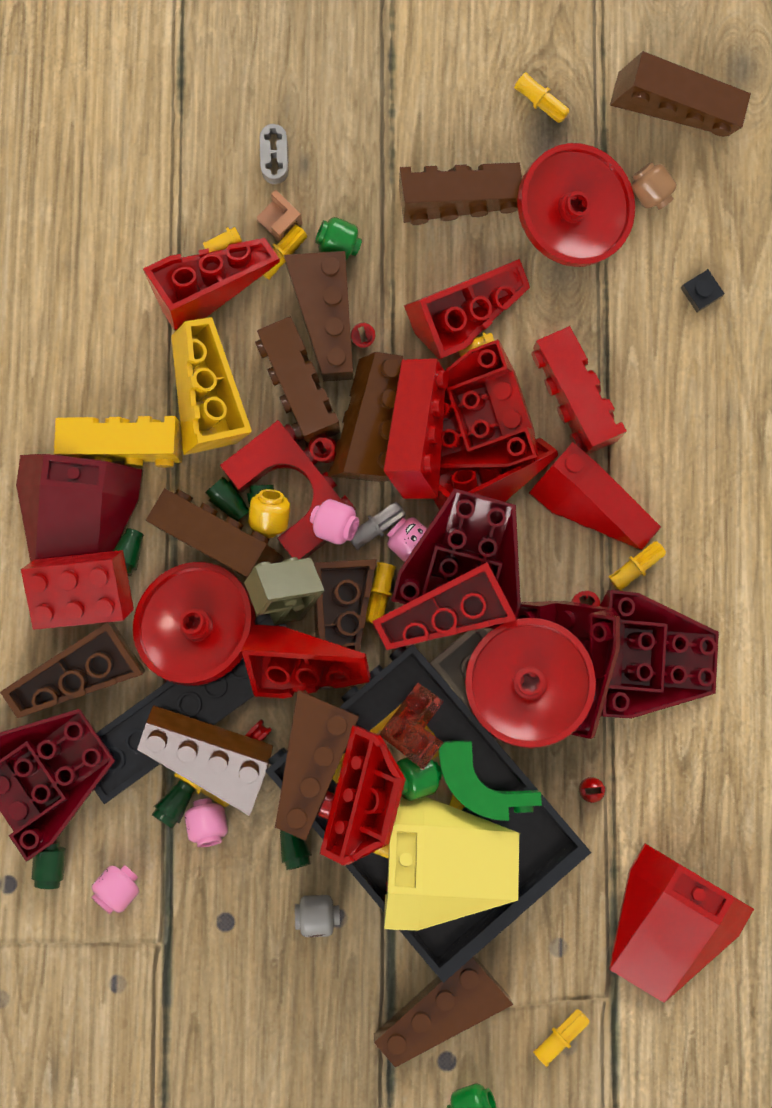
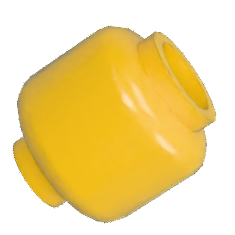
M273 489L261 490L259 494L251 498L248 518L249 526L267 538H273L277 534L283 533L288 528L290 502L280 491Z

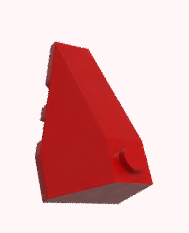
M518 259L408 303L404 307L415 335L438 359H442L467 348L473 342V339L483 330H486L492 324V321L504 310H507L530 288L521 260Z
M254 624L241 649L252 691L256 697L284 699L293 697L294 692H298V690H306L310 694L318 692L320 687L332 686L334 688H342L368 683L371 678L365 653L284 626Z

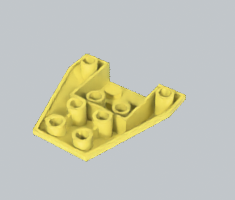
M401 796L389 842L384 929L418 931L518 901V832L426 796L412 801Z

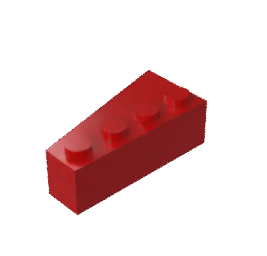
M568 326L536 340L533 347L534 351L532 352L533 360L538 369L543 368L547 378L544 379L549 394L551 396L555 395L560 406L557 407V411L564 424L568 422L571 428V442H574L588 455L616 443L627 430L622 422L615 423L613 414L615 408L610 399L601 397V382L593 370L587 371L585 366L588 365V358L571 327Z
M437 358L407 359L401 362L384 473L403 499H438L444 400L445 389L448 387V373L442 368Z
M486 562L375 619L372 623L386 650L516 621L517 617L489 563Z

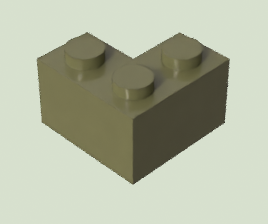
M292 557L279 563H259L253 567L252 572L244 582L256 614L270 613L274 625L302 620L324 592L323 585L311 558L298 559L297 557Z

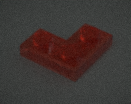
M417 683L379 735L424 770L443 744L441 740L426 730L425 727L444 701L420 683Z

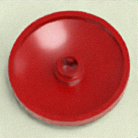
M567 143L547 150L528 167L519 186L517 198L518 214L526 236L538 251L559 264L585 267L599 263L617 252L625 243L632 230L635 218V197L631 183L621 166L611 156L596 147L581 143Z
M207 562L181 564L158 576L140 598L133 620L135 647L144 664L159 677L171 683L184 686L207 684L230 672L243 658L241 649L255 624V609L246 587L225 568Z
M521 618L501 624L483 637L475 647L468 662L465 684L467 698L474 716L492 736L516 747L541 748L564 740L583 723L594 700L596 677L588 651L573 633L563 626L548 620Z

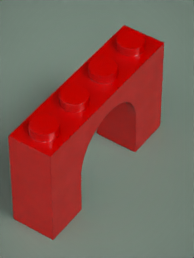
M277 420L220 464V467L241 494L249 488V485H253L263 476L277 469L295 470L309 480L313 488V501L309 511L302 519L277 537L291 557L305 559L328 542L318 538L313 531L310 517L315 506H321L324 501L332 499L352 506L354 510L356 508L345 495L340 498L333 488L337 484L332 477H327L328 473L326 471L323 474L319 472L315 467L318 461L311 456L309 449L306 447L302 450L296 443L297 437L293 428L289 424L283 426Z

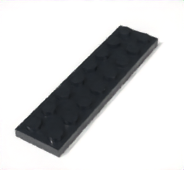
M270 613L262 614L255 618V625L284 626L289 628L286 623L274 625ZM244 658L223 677L207 684L184 686L167 681L97 732L115 759L114 764L94 789L103 804L108 803L160 765L159 762L137 750L153 705L215 725L254 697Z

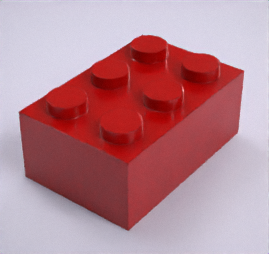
M123 550L36 559L21 569L33 630L124 621L134 610Z

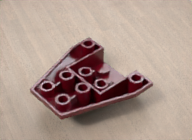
M51 454L20 455L16 488L30 562L36 559L113 551L139 502L143 470L113 462Z
M454 488L400 568L391 601L405 605L488 562L517 617L521 606L516 505ZM501 624L493 625L488 628L494 629Z
M607 590L600 606L614 608L620 616V650L601 717L632 719L716 694L718 631L640 593Z
M568 601L521 602L517 619L539 618L557 623L573 633L588 651L596 677L595 696L587 717L571 735L588 739L595 738L620 650V616L614 608Z
M81 709L0 732V812L14 831L8 836L26 862L57 840L115 762V759Z

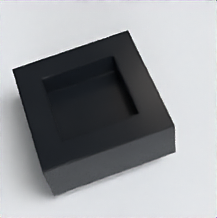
M709 269L681 287V290L697 313L722 298L725 294Z

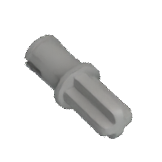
M394 502L374 517L368 516L369 520L358 527L354 538L351 540L356 550L358 551L378 535L384 536V531L396 524L402 517H405L404 510L397 502Z

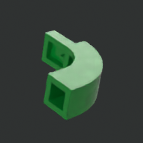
M472 741L437 742L439 766L444 781L453 795L469 810L489 819L509 821V807H514L515 813L534 812L533 806H542L541 792L538 790L496 791L483 785L473 767Z

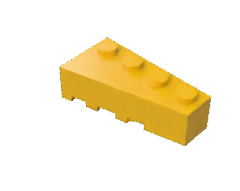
M213 318L185 321L173 333L171 338L183 455L237 444L249 435L252 430Z
M138 416L136 423H130L129 419L122 417L105 418V423H99V419L95 417L56 418L54 455L108 462L124 461V465L130 467H142L143 462H155L156 467L172 468L174 463H182L181 426L176 416H164V422L152 419L151 416Z

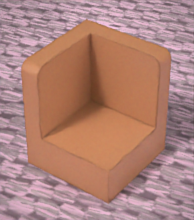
M274 190L271 193L272 202L257 216V221L280 242L293 226L298 225L300 227L302 225L301 213L277 190Z

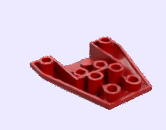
M497 339L469 350L446 369L448 373V387L445 389L440 468L511 467L538 457L534 427L516 373L500 341Z
M644 843L628 872L609 970L665 1003L739 937L754 908Z

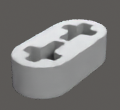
M269 124L260 132V166L263 178L270 184L282 183L287 178L289 171L287 135L283 127L278 124ZM271 134H277L279 139L276 142L277 150H271V143L269 141ZM272 158H277L278 167L283 168L278 169L275 175L269 169L272 167Z

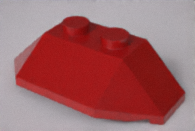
M352 725L319 853L341 865H349L388 845L390 842L406 778L381 735Z

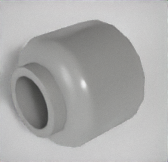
M329 895L303 896L300 904H295V930H300L304 937H328L332 935L334 925H340L339 905L333 906V900Z

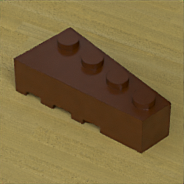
M642 51L618 72L610 106L712 132L717 136L725 137L730 136L743 127L751 93Z
M345 251L284 255L286 267L323 382L354 380Z
M291 316L257 330L260 340L255 341L261 358L268 357L272 367L267 369L273 385L280 384L284 395L279 398L286 414L292 412L296 423L291 424L297 440L301 441L304 439L308 447L310 440L315 436L326 435L331 437L341 433L339 420L335 412L332 413L329 398L324 388H321L317 372L311 360L307 357L306 348Z
M164 488L146 519L147 522L188 546L196 548V550L211 559L221 562V564L241 576L248 577L253 567L259 563H279L284 558L267 545L269 542L267 537L254 530L251 535L242 531L244 525L228 516L225 521L216 517L217 510L203 502L200 507L191 503L193 497L179 489L173 493Z
M377 559L314 562L324 588V592L314 603L315 637L360 652ZM352 685V686H347V687H342V688H350V687H354V685ZM332 686L320 687L319 690L336 688Z
M107 622L0 691V694L15 716L20 718L93 691L138 677L145 673V669L115 624Z
M298 690L275 828L306 841L348 744L352 725H356L359 716L301 690Z

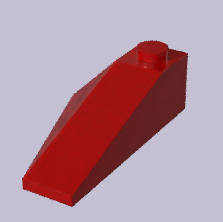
M266 238L229 244L227 249L209 253L208 248L199 250L197 255L181 257V254L170 255L143 268V271L162 312L176 331L185 321L208 317L280 263V258Z
M537 438L538 457L511 467L440 468L439 497L434 499L440 510L453 489L456 488L506 502L558 456V450L542 438Z
M574 442L570 444L529 492L534 499L552 514L603 533L607 537L638 550H642L661 528L596 461Z

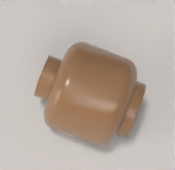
M651 162L632 176L634 179L631 185L633 193L644 208L656 206L660 210L674 199L671 194L675 191L677 184L663 164L654 165Z

